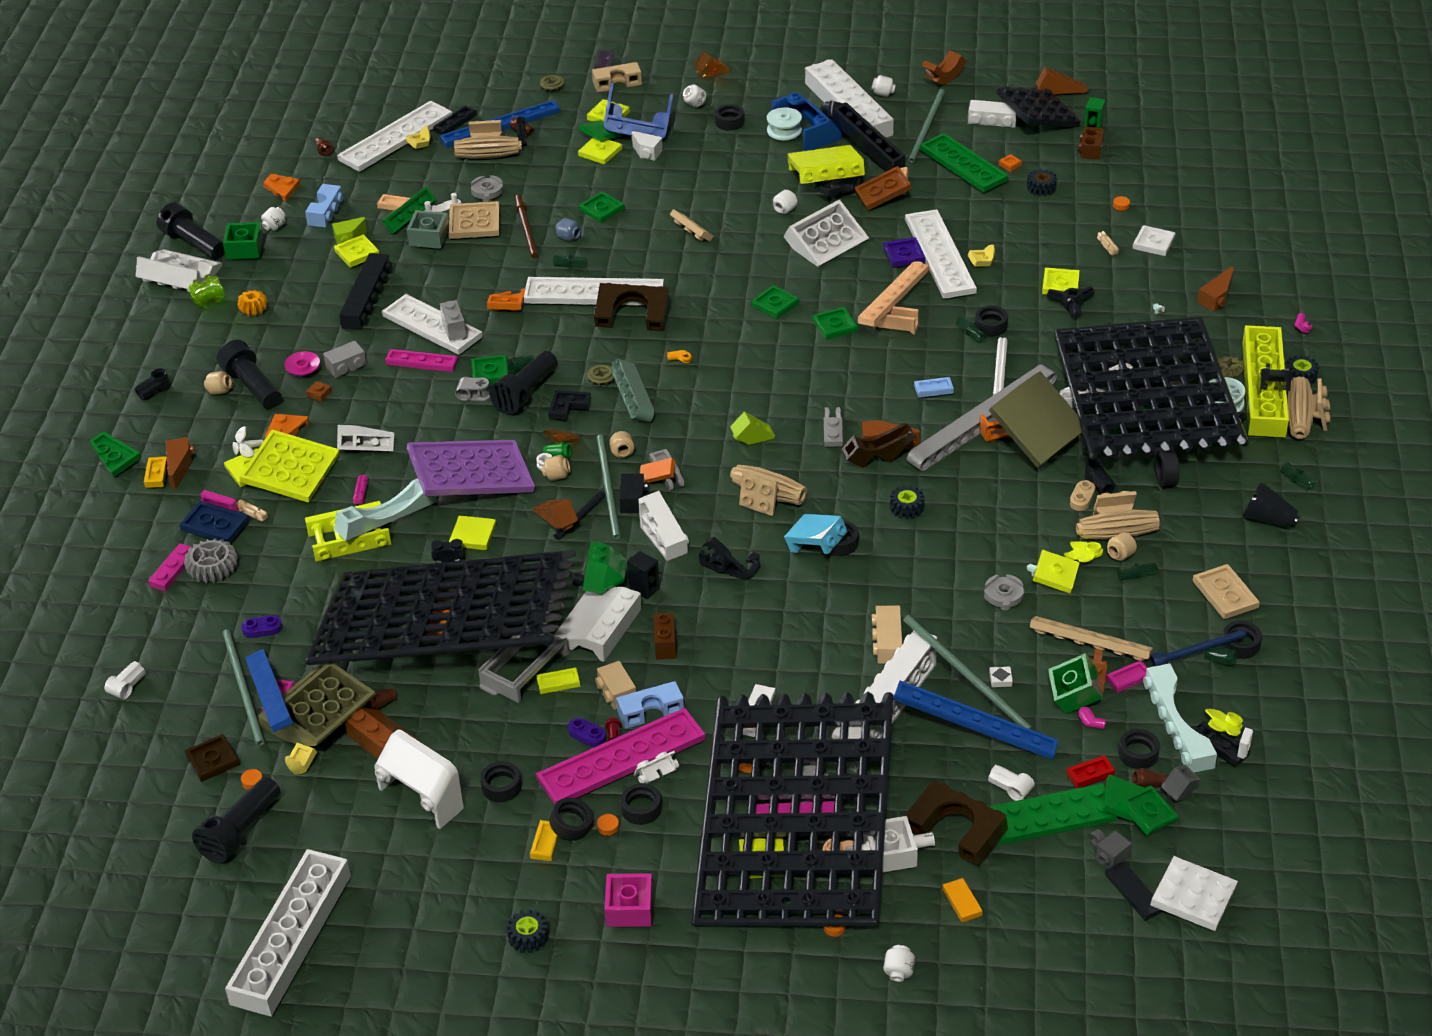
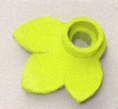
M1070 542L1074 550L1064 553V556L1079 562H1089L1100 557L1103 554L1101 544L1097 542Z
M1215 709L1205 710L1212 718L1208 722L1212 729L1220 732L1226 731L1231 736H1238L1241 733L1243 719L1239 715L1232 712L1226 715Z

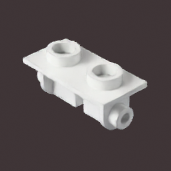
M665 751L657 755L656 759L650 762L645 760L639 763L634 776L640 775L638 776L639 782L648 784L660 778L657 773L658 770H660L662 776L675 772L679 767L678 761L672 759L675 752L667 753Z

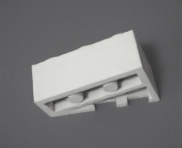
M657 491L639 498L640 527L664 558L669 561L688 553V537L681 530L661 493Z

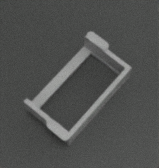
M552 633L544 634L554 636L555 641L544 644L548 648L514 682L501 677L496 672L523 646L500 648L478 669L480 689L492 695L500 693L520 703V689L556 653L563 656L570 654L567 638L562 639ZM520 635L512 636L510 639L520 638Z

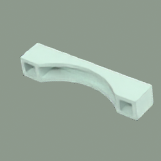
M415 479L397 496L379 506L366 509L351 506L336 512L334 530L347 541L436 503L437 496H424L419 480Z
M1171 664L1147 668L1146 677L1143 678L1144 687L1149 690L1152 703L1156 704L1159 717L1164 720L1167 733L1171 734L1174 747L1181 754L1183 765L1188 766L1194 773L1214 769L1217 753L1209 738L1193 730L1177 712L1173 697L1176 693L1178 678Z

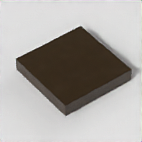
M224 734L184 750L185 756L201 782L240 766L239 759Z

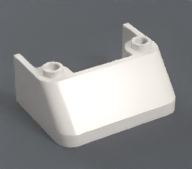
M396 730L389 737L375 764L378 788L381 791L384 790L395 779L409 786L420 794L422 807L435 814L436 826L438 829H441L464 809L458 771L449 760L402 730Z

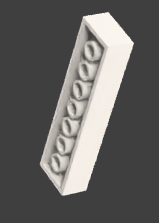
M832 59L805 67V84L824 103L826 101L830 102V100L840 103L847 102L884 137L893 135L894 119Z
M913 630L910 635L906 636L904 644L896 649L894 657L886 662L884 670L876 675L874 683L870 687L868 686L864 693L869 691L873 694L875 702L880 703L886 692H891L894 697L899 680L920 687L936 666L937 651ZM893 700L892 724L906 704ZM870 725L869 738H882L883 725ZM849 726L848 739H861L862 726ZM840 727L835 728L832 739H839ZM846 762V768L857 772L859 762Z
M309 849L306 850L225 988L231 1006L272 1017L351 877L347 859Z

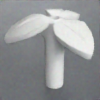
M243 426L236 433L237 443L233 442V451L235 455H238L240 451L241 455L251 457L255 454L252 448L260 447L263 440L245 441L246 426Z

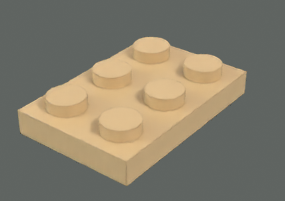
M1228 564L1193 575L1194 584L1223 619L1259 608L1260 602Z

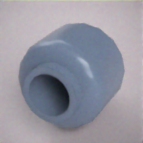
M563 218L556 224V234L559 238L569 242L579 238L581 228L578 222Z

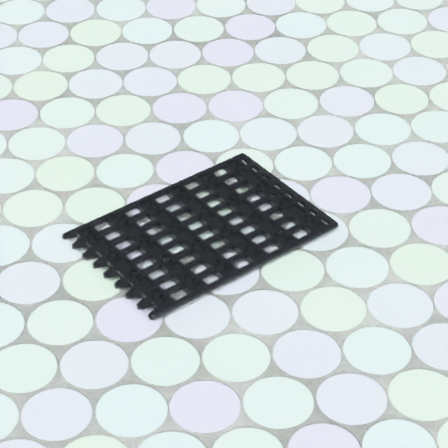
M1201 317L1063 328L1054 331L1088 456L1091 460L1096 459L1098 453L1103 452L1113 459L1117 455V451H1124L1128 456L1132 457L1138 449H1143L1145 453L1152 455L1155 452V448H1162L1165 452L1171 453L1175 446H1181L1187 452H1190L1193 446L1200 444L1207 451L1212 447L1213 443H1219L1225 449L1231 446L1232 441H1238L1244 447L1248 446V438ZM1202 338L1203 342H1193L1192 339ZM1174 340H1184L1185 343L1175 344ZM1166 341L1167 345L1159 346L1156 342ZM1138 343H1149V347H1139ZM1131 344L1132 348L1123 349L1120 345ZM1102 346H1113L1114 350H1103ZM1095 347L1096 351L1087 352L1084 348ZM1067 349H1077L1078 353H1067ZM1209 357L1211 362H1200L1199 358ZM1189 359L1192 360V363L1182 364L1181 360ZM1162 361H1173L1174 365H1163ZM1153 362L1156 366L1145 367L1144 363ZM1126 363L1137 364L1138 368H1127ZM1119 364V370H1109L1108 366ZM1101 367L1102 371L1093 372L1090 368ZM1072 369H1083L1084 373H1073ZM1206 378H1217L1218 382L1210 383L1207 382ZM1196 379L1199 380L1200 383L1189 384L1188 380ZM1170 381H1180L1181 385L1172 386ZM1160 382L1163 387H1152L1151 383ZM1144 384L1145 388L1135 389L1133 385ZM1114 386H1125L1126 390L1116 391ZM1107 387L1108 391L1097 392L1096 388ZM1078 389H1089L1090 393L1079 394ZM1224 398L1226 403H1215L1214 399ZM1206 400L1207 404L1196 405L1195 401ZM1187 401L1189 405L1180 407L1177 406L1176 402ZM1168 403L1170 407L1159 408L1158 404ZM1150 404L1151 409L1142 410L1139 405ZM1130 406L1133 411L1122 412L1121 407ZM1113 408L1114 412L1103 413L1102 409ZM1093 409L1096 413L1085 415L1084 410ZM1232 419L1234 424L1225 425L1222 424L1221 420ZM1214 421L1215 426H1204L1203 422ZM1195 422L1196 427L1186 428L1184 423ZM1175 424L1177 429L1166 430L1165 425ZM1146 426H1157L1158 430L1147 431ZM1135 427H1137V428H1139V431H1140V432L1128 433V429H1127V428H1135ZM1120 429L1121 434H1109V430ZM1090 431H1101L1102 435L1091 436Z
M574 550L342 572L305 659V663L307 665H319L553 643L555 637L544 634L557 631L558 627L557 625L546 623L561 619L560 614L549 612L564 608L563 603L552 601L566 598L565 592H556L555 590L567 588L569 584L568 582L557 580L571 577V571L560 570L574 566L573 561H566L564 559L575 557L576 552ZM540 561V563L524 564L525 562ZM502 565L501 567L486 568V566ZM463 568V570L461 571L448 572V570ZM538 571L537 573L521 575L522 572ZM425 572V574L410 575L411 573ZM499 575L498 577L483 578V576ZM387 576V578L372 579L373 577ZM449 579H460V581L444 582ZM533 581H535L534 584L518 585L519 583H522V582H533ZM418 582H422V583L419 584V585H408V586H406L408 583H418ZM496 585V586L493 587V588H482V589H480V586ZM383 586V588L368 589L369 587ZM457 589L451 592H441V590ZM532 592V594L515 596L516 593ZM418 593L417 595L403 596V594ZM376 596H379V598H377V599H367V600H364L365 597H376ZM482 596H492V598L476 599ZM453 599V602L437 603L440 600ZM529 602V605L512 606L513 604ZM414 603V605L399 607V604ZM489 606V609L473 610L475 607ZM375 607V609L360 610L361 608ZM450 610L446 613L434 614V611ZM526 613V616L509 617L512 614ZM410 614V616L395 617V615ZM371 617V620L356 621L358 618ZM486 617L484 620L470 621V618ZM446 621V623L430 625L431 622ZM407 624L406 627L391 628L394 625ZM523 624V627L506 628L508 625ZM367 628L366 631L352 632L353 629ZM483 628L482 631L466 632L467 629ZM443 632L442 634L426 636L427 633ZM403 635L402 638L387 639L389 636ZM520 635V638L503 639L506 636ZM363 639L362 642L347 643L348 640ZM479 639V642L463 643V640ZM439 643L437 646L423 647V644ZM399 646L398 649L383 650V648ZM359 650L358 653L343 654L344 651Z
M869 691L864 693L859 703H854L853 696L845 692L838 704H834L831 695L826 692L821 695L817 704H812L811 697L806 693H803L797 703L791 705L790 698L785 693L779 696L775 705H770L769 698L765 694H761L758 697L755 705H749L748 698L743 694L737 698L734 706H729L725 696L718 697L691 919L693 926H877L879 924L893 694L891 692H886L880 703L875 702L873 694ZM870 725H883L882 738H869ZM819 726L818 739L805 740L806 727ZM828 726H840L839 739H827ZM849 726H862L861 739H848ZM765 727H777L776 740H763ZM785 727H798L797 740H784ZM722 728H735L734 741H721ZM743 728H756L754 741H742ZM868 761H881L880 775H867ZM803 762H816L815 776H802ZM825 762H838L837 775H824ZM846 762H859L858 775H845ZM752 763L751 777H738L739 764ZM761 763H773L772 776L759 777ZM782 763H795L794 776H781ZM718 764H731L729 777H717ZM843 798H856V812H842ZM865 798H878V812H864ZM770 799L769 812L756 813L757 800ZM778 799H791L790 813H777ZM800 799H813L812 813H799ZM822 799H835L834 812L821 813ZM714 800H727L725 814H713ZM735 800H748L747 814H734ZM810 836L809 851H795L797 837ZM819 836H832L831 851H817ZM841 836H854L853 850H840ZM863 836H876L875 850H862ZM710 837H723L721 852H708ZM731 837H744L743 851H730ZM753 837H766L765 851H752ZM775 837H788L787 851H774ZM851 874L850 889H837L838 875ZM860 874H873V889H859ZM718 875L717 890H704L705 876ZM727 875H740L739 890H726ZM749 875H762L761 890H748ZM771 875H784L783 890H770ZM793 875H807L805 890H792ZM815 875H829L828 890H814ZM785 899H789L790 903L784 905L783 901ZM714 914V918H701V915ZM723 914H736V917H723ZM745 914H758V917H745ZM767 914H781V917H767ZM790 914H803V917H790ZM812 914H826V917H812ZM835 914H848V917H835ZM857 914H871V917H857Z

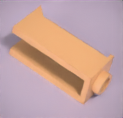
M894 306L874 326V329L879 327L910 331L915 335L919 326V310Z

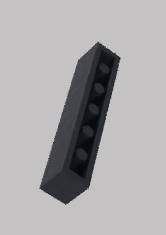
M847 102L833 109V122L886 171L897 166L899 168L905 167V155Z
M368 254L339 314L341 328L362 330L364 324L367 323L368 315L372 312L373 305L377 302L378 294L382 291L384 282L387 281V275L392 270L389 254Z

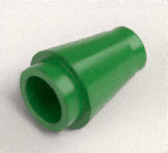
M566 442L544 445L543 453L551 454L552 457L562 455L564 458H570L572 447L570 443Z

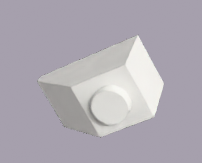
M632 131V145L640 158L655 161L663 151L662 137Z

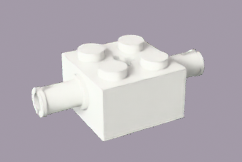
M907 816L886 819L883 872L917 867V848L935 846L933 832L913 835ZM863 836L864 844H862V850H875L876 836ZM846 846L845 850H853V846Z

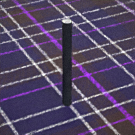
M600 490L576 513L578 521L572 523L573 526L606 496L604 491ZM560 528L554 534V538L560 540L571 528L566 530Z

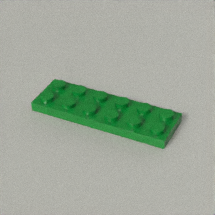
M945 133L920 144L922 152L982 192H986L1008 181V174Z
M1103 783L988 806L994 810L1002 811L1007 817L1008 830L995 846L1116 822L1118 816L1102 810L1105 793Z

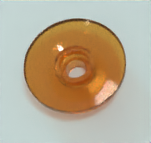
M543 431V435L555 441V443H570L580 438L579 435L567 431Z

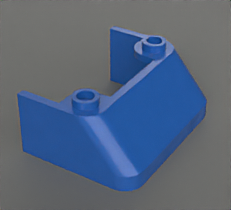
M611 83L604 117V128L608 132L632 136V131L662 137L663 140L667 132L673 94H670L667 113L659 112L655 114L653 122L650 123L622 117L621 106L611 103L614 91V83Z
M795 92L771 101V111L783 107L792 108L799 111L801 116L813 125L803 129V151H810L842 138V130L801 94Z

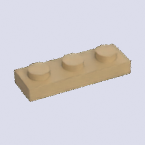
M674 209L672 210L670 215L675 218L674 222L680 226L685 225L684 229L690 233H696L694 236L701 241L704 239L712 240V234L684 214Z

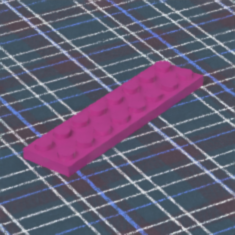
M682 708L536 773V778L555 805L563 798H577L633 773L639 763L645 760L650 762L656 759L655 757L662 752L670 753L674 751L677 753L706 740L705 733L686 708Z

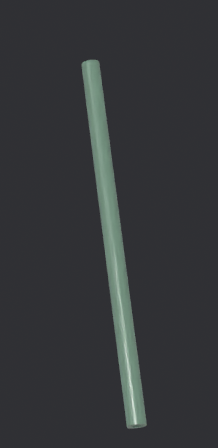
M943 89L939 90L908 159L910 163H914L920 144L923 143L945 91Z
M598 435L596 439L613 539L618 540L621 536L604 436Z
M909 614L904 618L903 621L1016 724L1028 729L1032 727Z
M225 629L222 634L257 746H262L265 741L230 630Z

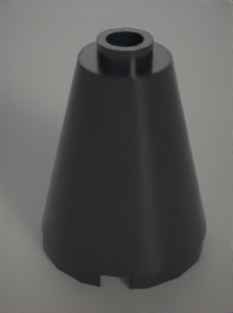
M1262 482L1258 485L1243 516L1249 519L1289 529L1291 525L1295 527L1300 518L1297 515L1298 510Z

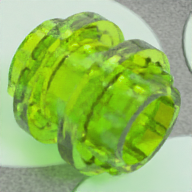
M210 274L205 275V281L199 282L198 279H194L193 283L189 285L190 295L197 307L203 306L206 308L208 307V301L214 299L218 303L225 296L223 286L217 275L210 276Z

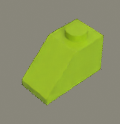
M365 217L332 224L337 245L367 233Z
M745 411L730 426L734 433L733 437L738 442H744L748 445L775 438L770 425Z

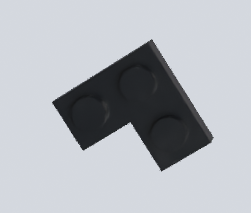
M555 390L548 412L549 419L567 420L570 408L588 410L591 392Z

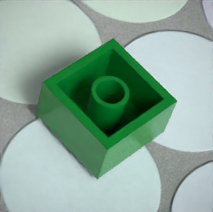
M261 222L227 223L223 240L226 259L260 258L264 239Z
M1086 654L1048 669L1054 701L1065 714L1103 699L1097 668Z

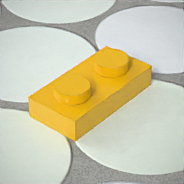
M167 457L148 458L144 478L145 488L164 487L168 467Z

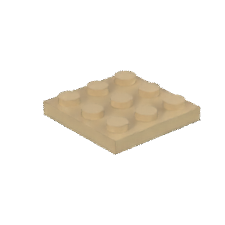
M499 201L450 204L449 238L499 236Z

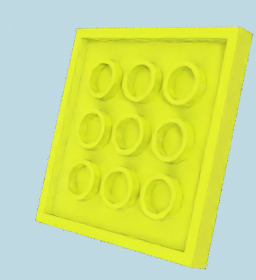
M272 429L239 476V479L242 483L309 503L339 457L340 449Z

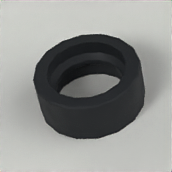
M726 104L715 110V124L718 128L731 131L739 129L744 125L745 112L742 107L735 104Z
M988 305L976 311L975 329L979 333L986 336H998L1007 330L1008 313L1003 308ZM985 319H996V320H998L999 322L989 323V322H985V321H983V320H985Z
M1174 450L1171 453L1165 451L1156 453L1155 472L1161 487L1174 486L1179 482V463Z
M843 520L847 529L845 535L851 538L846 541H839L830 551L831 554L848 555L857 549L859 531L853 523Z
M1238 620L1227 624L1223 629L1222 636L1239 630H1245L1247 632L1246 637H1249L1253 642L1240 644L1232 641L1222 645L1224 651L1233 657L1243 659L1256 655L1260 650L1262 641L1260 629L1248 621Z
M1131 729L1121 736L1118 754L1120 760L1125 765L1135 769H1147L1158 761L1160 742L1154 733L1144 729ZM1139 743L1146 745L1152 751L1147 754H1136L1129 751L1127 746Z
M506 761L491 763L483 769L480 775L483 795L491 801H509L516 797L521 790V775L518 768L512 763ZM499 776H507L513 779L509 785L504 787H494L488 784L493 778Z
M633 784L623 791L620 798L622 815L633 824H649L661 814L662 802L660 792L650 784ZM639 798H647L654 802L651 807L643 810L633 809L629 806L631 801Z
M563 798L553 807L549 819L550 827L556 835L563 839L578 840L583 838L588 833L592 823V810L580 799ZM559 813H575L582 819L583 824L580 826L568 825L561 820Z

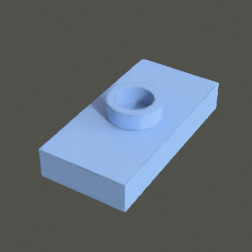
M950 377L914 381L918 398L954 393Z

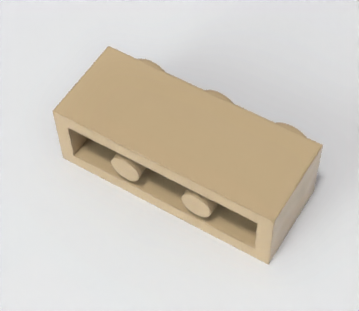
M876 606V614H872V626H876V628H872V639L877 642L873 643V655H877L878 664L891 660L896 649L902 646L900 606Z

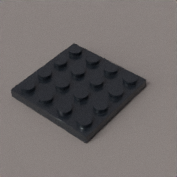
M1005 87L998 88L997 94L1027 125L1079 127L1081 123L1076 114L1072 113L1049 89Z

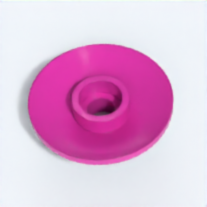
M297 352L285 360V370L292 375H307L318 369L320 359L312 352Z

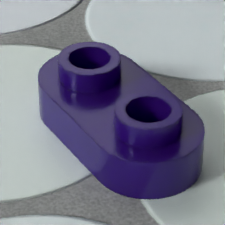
M270 615L247 619L242 623L241 628L243 635L247 638L270 636L282 630V622L278 616Z
M575 718L569 722L568 732L572 738L590 747H597L606 742V732L602 727L583 718Z

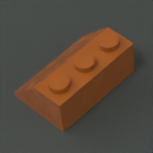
M360 708L345 721L347 736L377 759L381 755L389 737L396 730H402L416 739L376 709Z

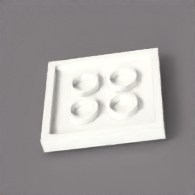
M1174 856L1150 905L1216 931L1238 881Z

